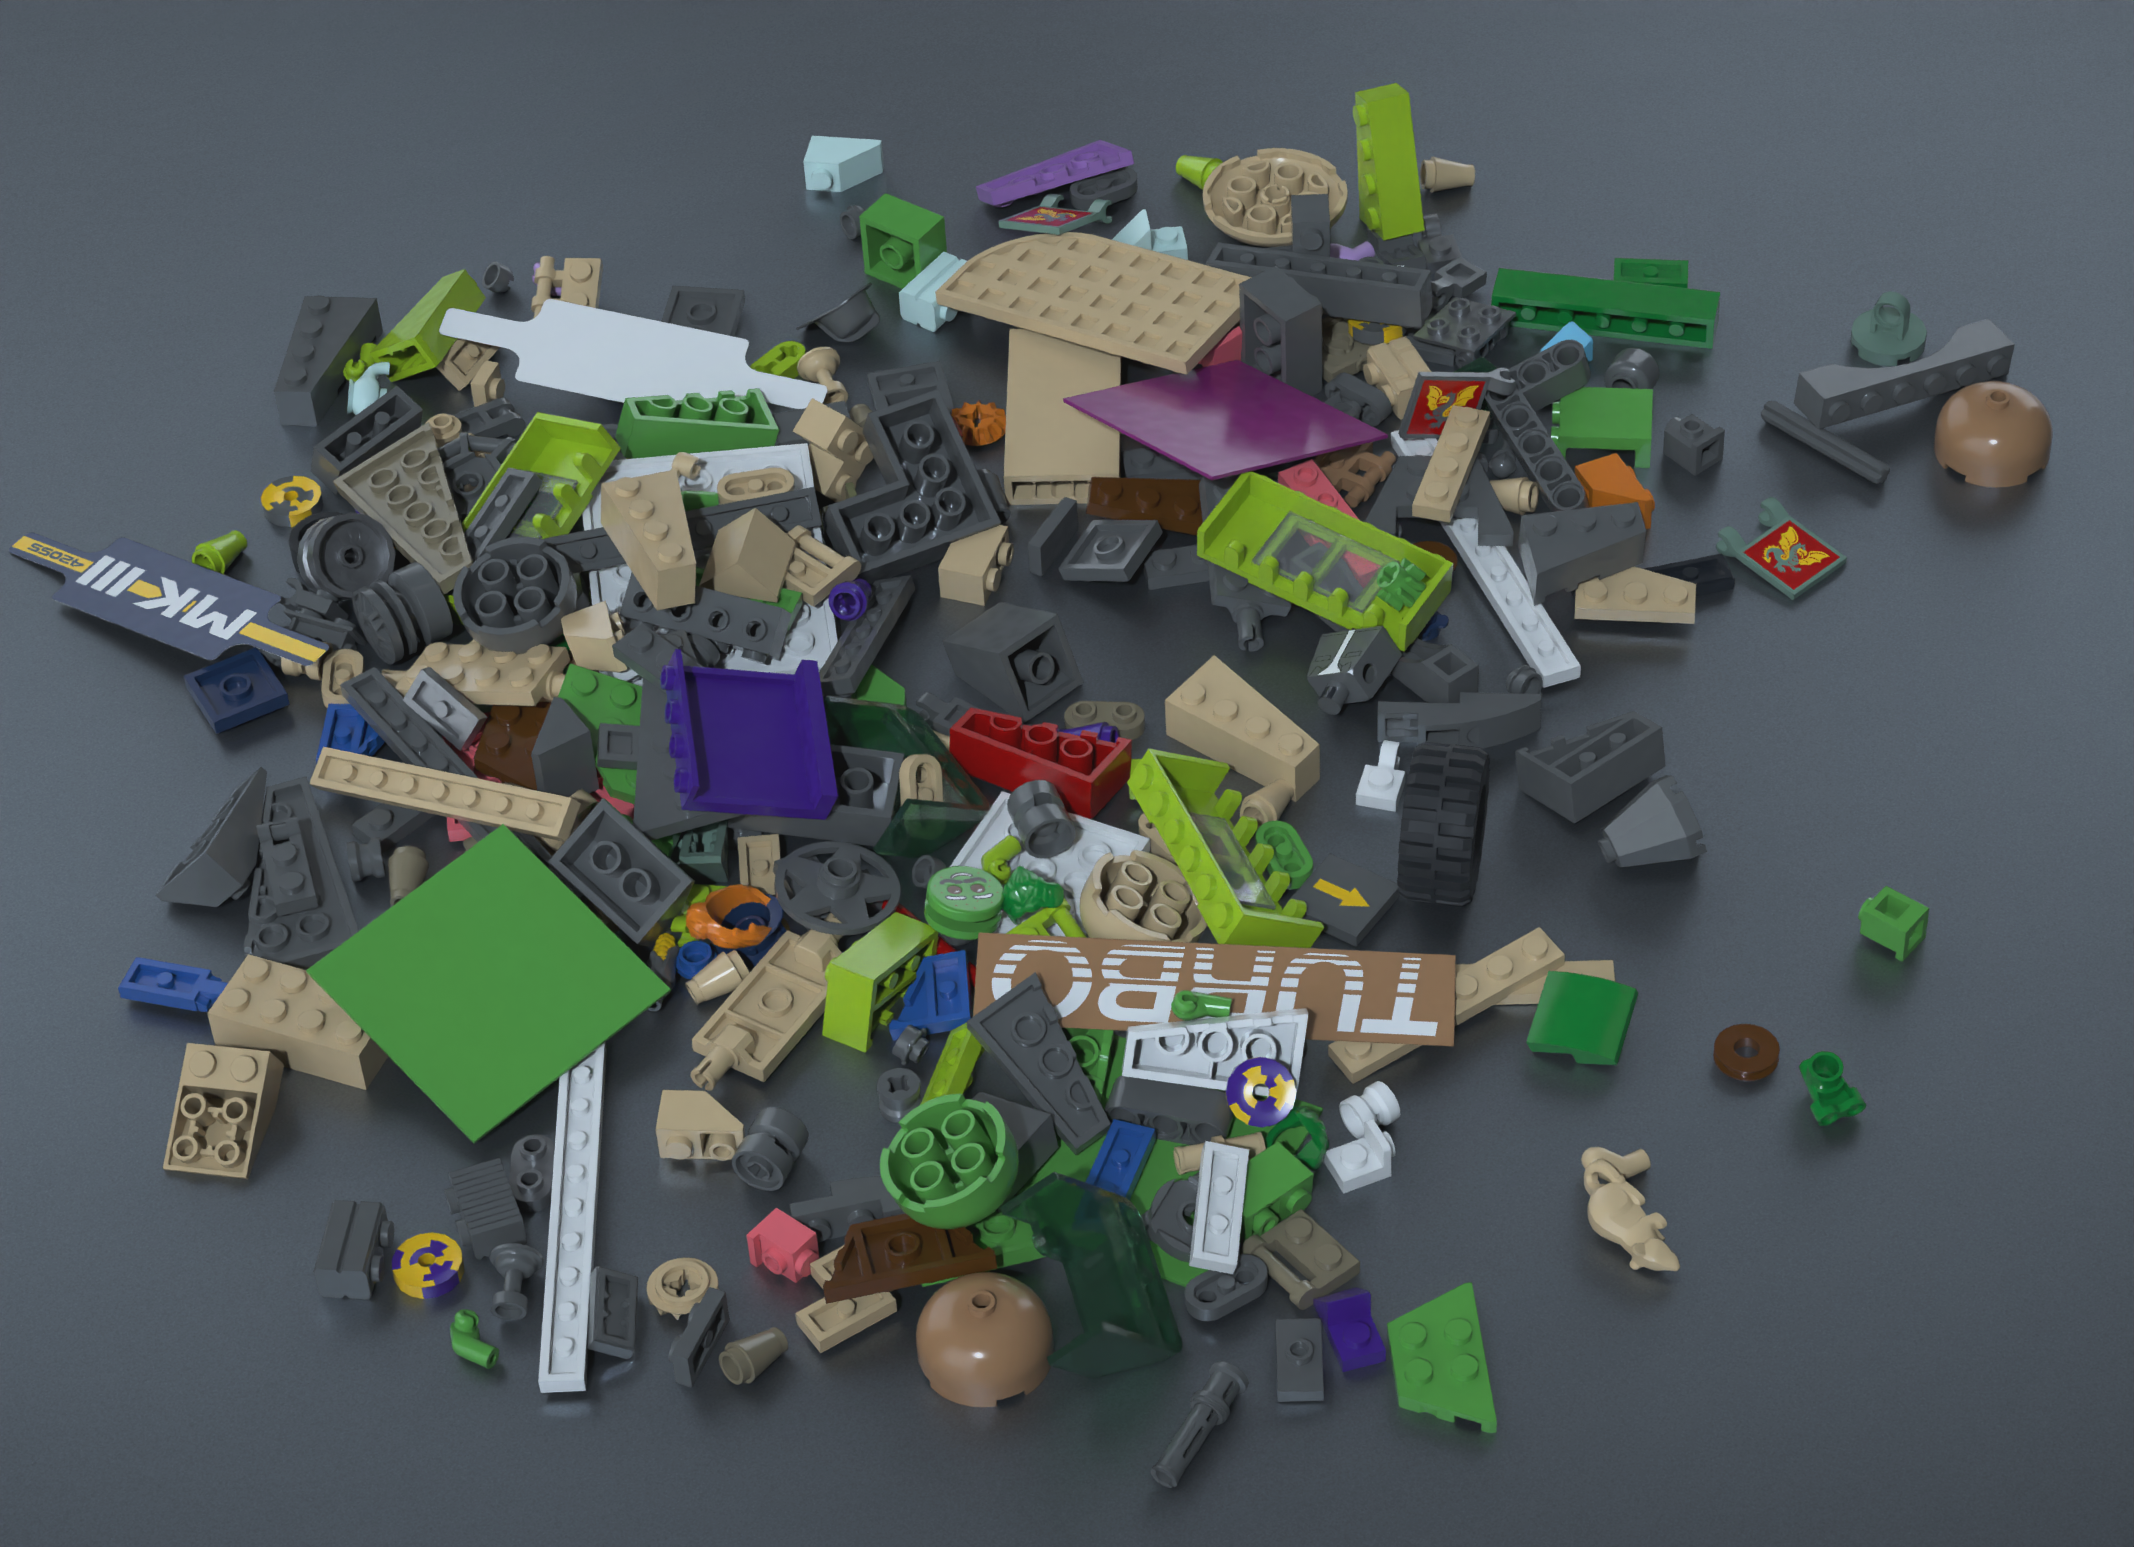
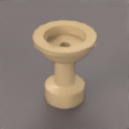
M818 347L806 352L799 359L797 371L803 379L819 382V384L827 387V394L823 404L847 401L848 393L842 382L834 381L832 377L840 365V356L837 351L830 347Z

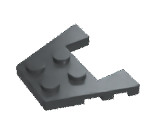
M1400 456L1364 522H1368L1376 528L1396 537V518H1421L1412 516V504L1432 456ZM1476 457L1452 518L1478 519V546H1513L1514 530L1478 457Z

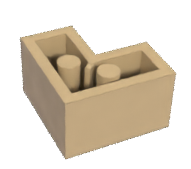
M812 398L793 432L810 443L808 450L815 492L837 503L846 499L845 483L853 482L856 488L857 480L874 456L862 433V427L845 415Z

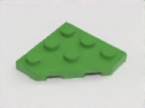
M571 663L569 664L558 697L568 704L590 730L595 765L597 767L598 729L600 723L640 726L642 686ZM597 767L603 778V785L610 797L635 804L637 770Z

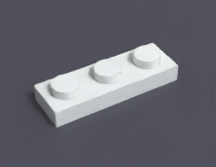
M1205 1141L1201 1152L1189 1266L1228 1274L1234 1273L1238 1260L1249 1149Z

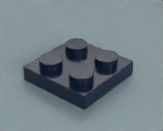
M257 647L184 675L186 688L216 734L290 705L286 690Z

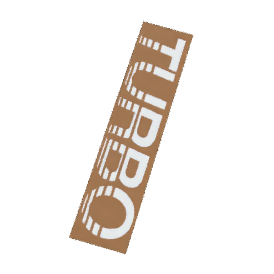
M978 933L973 1016L1036 972L1042 984V990L1048 1003H1051L1061 1028L1127 1031L1130 1026L1184 1021L1174 1015L1171 1003L1178 992L1188 990L1232 998L1230 1016L1306 1008L1308 1011V1021L1305 1039L1454 1046L1456 955ZM1205 1016V1017H1201V1018H1197V1019L1216 1018V1017Z

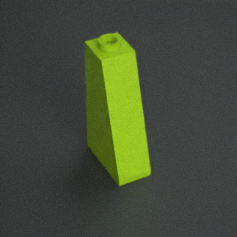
M465 269L442 277L370 352V355L376 363L390 362L389 375H386L390 382L437 367L457 340V338L445 336L439 332L446 311L455 308L476 313L486 299L485 295Z

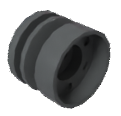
M413 562L389 574L388 584L378 579L370 584V588L364 586L353 592L354 612L367 641L375 653L390 665L403 659V654L409 656L417 652V642L427 647L429 644H433L452 634L453 623L447 602L431 574L417 562Z

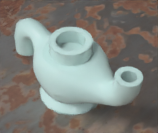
M379 362L371 365L356 382L350 379L347 415L351 412L355 415L359 414L387 393V388H380L377 379L380 375H389L390 362Z

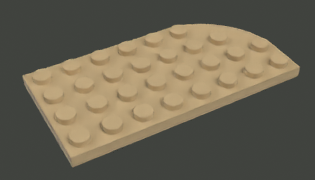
M1066 232L1056 235L1044 233L1010 240L977 254L960 267L935 294L937 304L1187 375L1240 320L1239 284L1252 277L1093 234Z

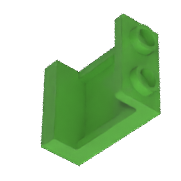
M1581 387L1562 397L1560 401L1553 402L1552 424H1559V426L1551 427V438L1565 460L1567 448L1635 450V468H1650L1653 389Z

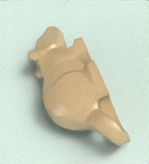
M1597 1159L1590 1163L1584 1172V1186L1590 1195L1587 1214L1592 1229L1600 1236L1620 1244L1631 1254L1632 1259L1629 1265L1633 1270L1645 1267L1654 1271H1678L1680 1269L1679 1260L1675 1253L1663 1242L1665 1237L1658 1230L1667 1226L1666 1219L1657 1212L1646 1216L1640 1207L1645 1203L1644 1196L1626 1182L1624 1176L1620 1175L1610 1163L1603 1159ZM1598 1172L1608 1177L1611 1183L1600 1184Z

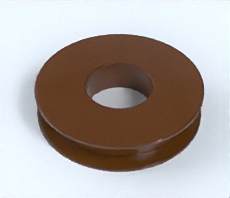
M1737 1024L1719 1033L1714 1043L1713 1056L1716 1066L1725 1075L1737 1080L1754 1081L1767 1077L1776 1069L1779 1062L1780 1046L1776 1037L1767 1029L1753 1024ZM1741 1047H1750L1755 1049L1758 1054L1754 1057L1746 1058L1739 1056L1735 1050Z

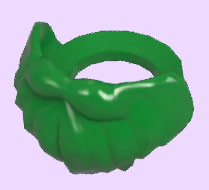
M1018 866L1004 885L1002 908L1015 925H1019L1020 918L1026 912H1035L1045 907H1059L1065 897L1064 889L1060 884L1046 882L1042 877L1037 876L1034 872L1024 868V866Z
M1294 1107L1286 1118L1278 1122L1269 1131L1265 1139V1147L1267 1149L1272 1146L1276 1137L1281 1132L1303 1126L1312 1136V1140L1295 1157L1310 1170L1316 1171L1323 1164L1324 1155L1330 1144L1326 1133V1126L1323 1120L1319 1119L1315 1111L1310 1110L1308 1107Z

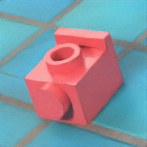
M775 1208L746 1235L750 1264L758 1267L764 1263L774 1274H782L795 1283L801 1278L809 1276L811 1274L810 1263L820 1259L816 1232L778 1208Z

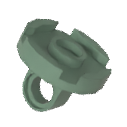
M1889 291L1879 297L1873 309L1860 314L1854 320L1850 342L1852 346L1854 345L1859 349L1858 356L1863 360L1875 365L1897 366V360L1910 357L1909 362H1912L1924 352L1927 330L1924 322L1915 314L1910 313L1908 300L1897 292ZM1883 305H1891V306H1893V307H1895V308H1891V307H1884V308H1883Z

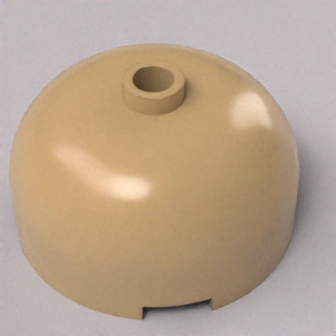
M1133 850L1130 856H1113L1111 852L1103 855L1096 862L1081 892L1080 917L1089 938L1198 943L1207 927V923L1197 907L1199 902L1179 867L1164 858L1148 852Z

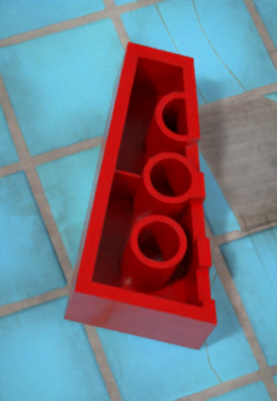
M972 707L950 728L949 767L1012 792L1026 782L1046 780L1052 783L1058 790L1067 812L1091 820L1130 778L1131 739L1118 737L1116 743L1099 740L1098 733L1082 730L1080 736L1059 732L1058 725L1043 722L1042 724L1032 726L1022 724L1021 717Z

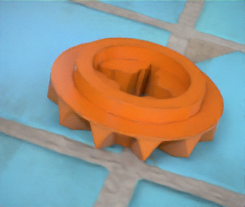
M980 400L972 405L964 402L962 408L952 409L951 417L965 445H987L999 440L1005 434V410L996 408L994 402L986 405L982 404ZM977 419H981L980 423H978V427H975L974 421Z

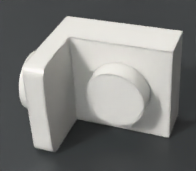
M1374 1119L1364 1122V1138L1327 1150L1324 1155V1163L1344 1194L1391 1177V1157H1394L1396 1154L1395 1146L1387 1131L1381 1132Z

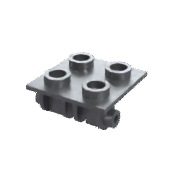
M1454 297L1413 335V339L1454 349L1456 351V365L1461 369H1471L1481 359L1480 357L1486 356L1496 346V343L1508 335L1509 322L1516 316V312L1470 301L1466 298Z

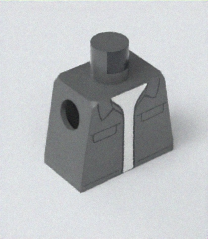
M1383 626L1322 634L1307 674L1309 683L1320 697L1318 706L1322 711L1327 714L1336 715L1344 704L1368 701L1375 695L1402 656V653Z

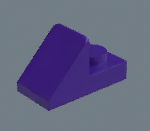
M1356 1287L1313 1299V1305L1319 1318H1321L1322 1326L1342 1372L1386 1361V1348L1371 1316V1294L1369 1291Z

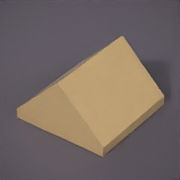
M754 508L718 530L699 587L738 597L777 603L796 547L795 541L758 509Z

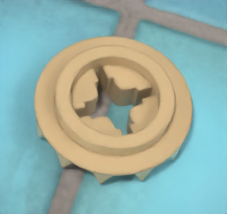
M677 1258L667 1261L657 1267L648 1279L647 1295L649 1303L657 1308L660 1316L670 1313L678 1320L682 1314L690 1313L691 1308L696 1302H701L709 1287L719 1290L718 1277L710 1265L699 1259ZM685 1280H688L690 1290L685 1292V1296L678 1297L676 1291H680Z

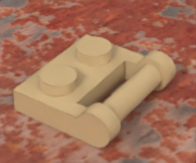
M797 525L787 533L795 541L796 547L782 588L801 592L802 600L815 607L826 598L837 584L844 583L845 581L851 582L860 573L861 563L851 556L844 557L811 537V532L801 525ZM802 550L808 552L809 554H811L812 556H814V557H816L817 559L821 560L822 562H824L825 564L829 565V566L832 567V568L830 569L829 567H827L826 565L822 564V563L819 562L818 560L814 559V558L811 557L810 555L806 554V553L803 552Z

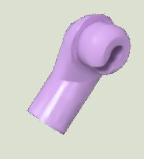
M1366 241L1353 249L1330 243V257L1358 261L1364 257L1375 256L1373 246Z

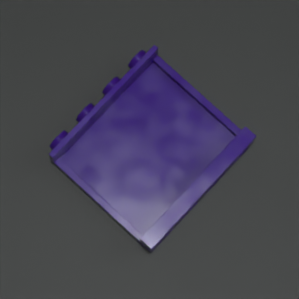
M675 649L668 665L662 667L660 686L667 693L665 722L671 724L672 731L669 742V754L671 758H675L676 762L674 790L676 793H680L682 810L826 820L838 798L818 662L814 660H801L795 674L684 666L681 649Z

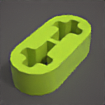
M796 341L782 342L751 364L750 368L763 373L795 379L799 376L797 364L799 359L806 353L805 347Z

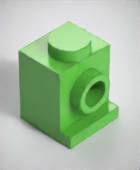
M1885 886L1874 898L1869 897L1863 903L1858 914V919L1861 920L1860 934L1896 952L1895 958L1903 962L1926 938L1929 908Z

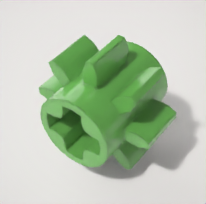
M1403 558L1400 564L1395 561L1389 562L1378 574L1377 584L1382 589L1377 593V596L1397 611H1400L1403 605L1412 607L1426 588L1425 583L1421 581L1426 573L1406 558Z

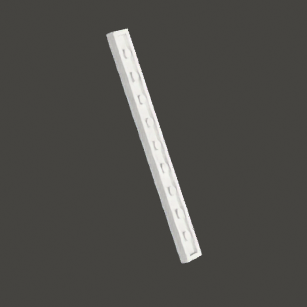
M1399 430L1391 432V445L1399 457L1432 456L1438 442L1436 438H1400ZM1452 518L1450 523L1439 521L1527 663L1536 670V673L1541 675L1543 680L1542 687L1545 688L1580 678L1581 665L1542 604L1534 606L1528 582L1506 547L1478 546L1477 518Z
M606 1042L568 1070L559 1079L538 1379L540 1393L586 1391L589 1349H587L590 1275L594 1270L607 1056Z

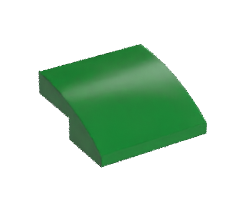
M1548 971L1526 1043L1532 1052L1572 1054L1575 1061L1580 1064L1617 1065L1639 993L1636 988L1608 979L1578 973Z

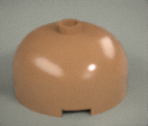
M2001 381L1975 383L1957 391L1942 407L1935 429V456L1944 469L1950 467L1965 475V482L1996 488L2019 485L2027 482V476L2038 471L2040 468L2045 469L2049 462L2053 438L2051 418L2043 403L2034 394L2018 385Z
M979 1272L953 1279L931 1296L918 1320L916 1330L918 1363L925 1376L930 1380V1387L952 1402L971 1407L997 1406V1400L1012 1397L1023 1391L1025 1395H1028L1041 1384L1052 1366L1054 1358L1053 1329L1047 1308L1040 1297L1029 1286L1013 1277L1000 1273Z

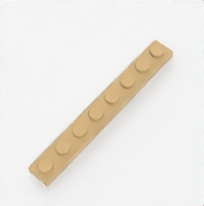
M328 747L322 748L309 783L323 791L497 828L504 824L511 831L562 842L569 838L581 803L570 797Z

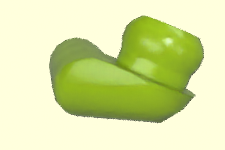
M1008 835L983 854L981 858L982 870L993 875L1002 885L1006 884L1011 875V867H1008L1007 862L1021 852L1019 841L1012 835Z

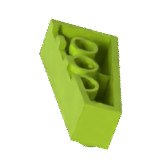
M1398 83L1355 92L1356 105L1353 106V118L1357 132L1360 220L1370 230H1374L1383 240L1425 231L1409 92Z

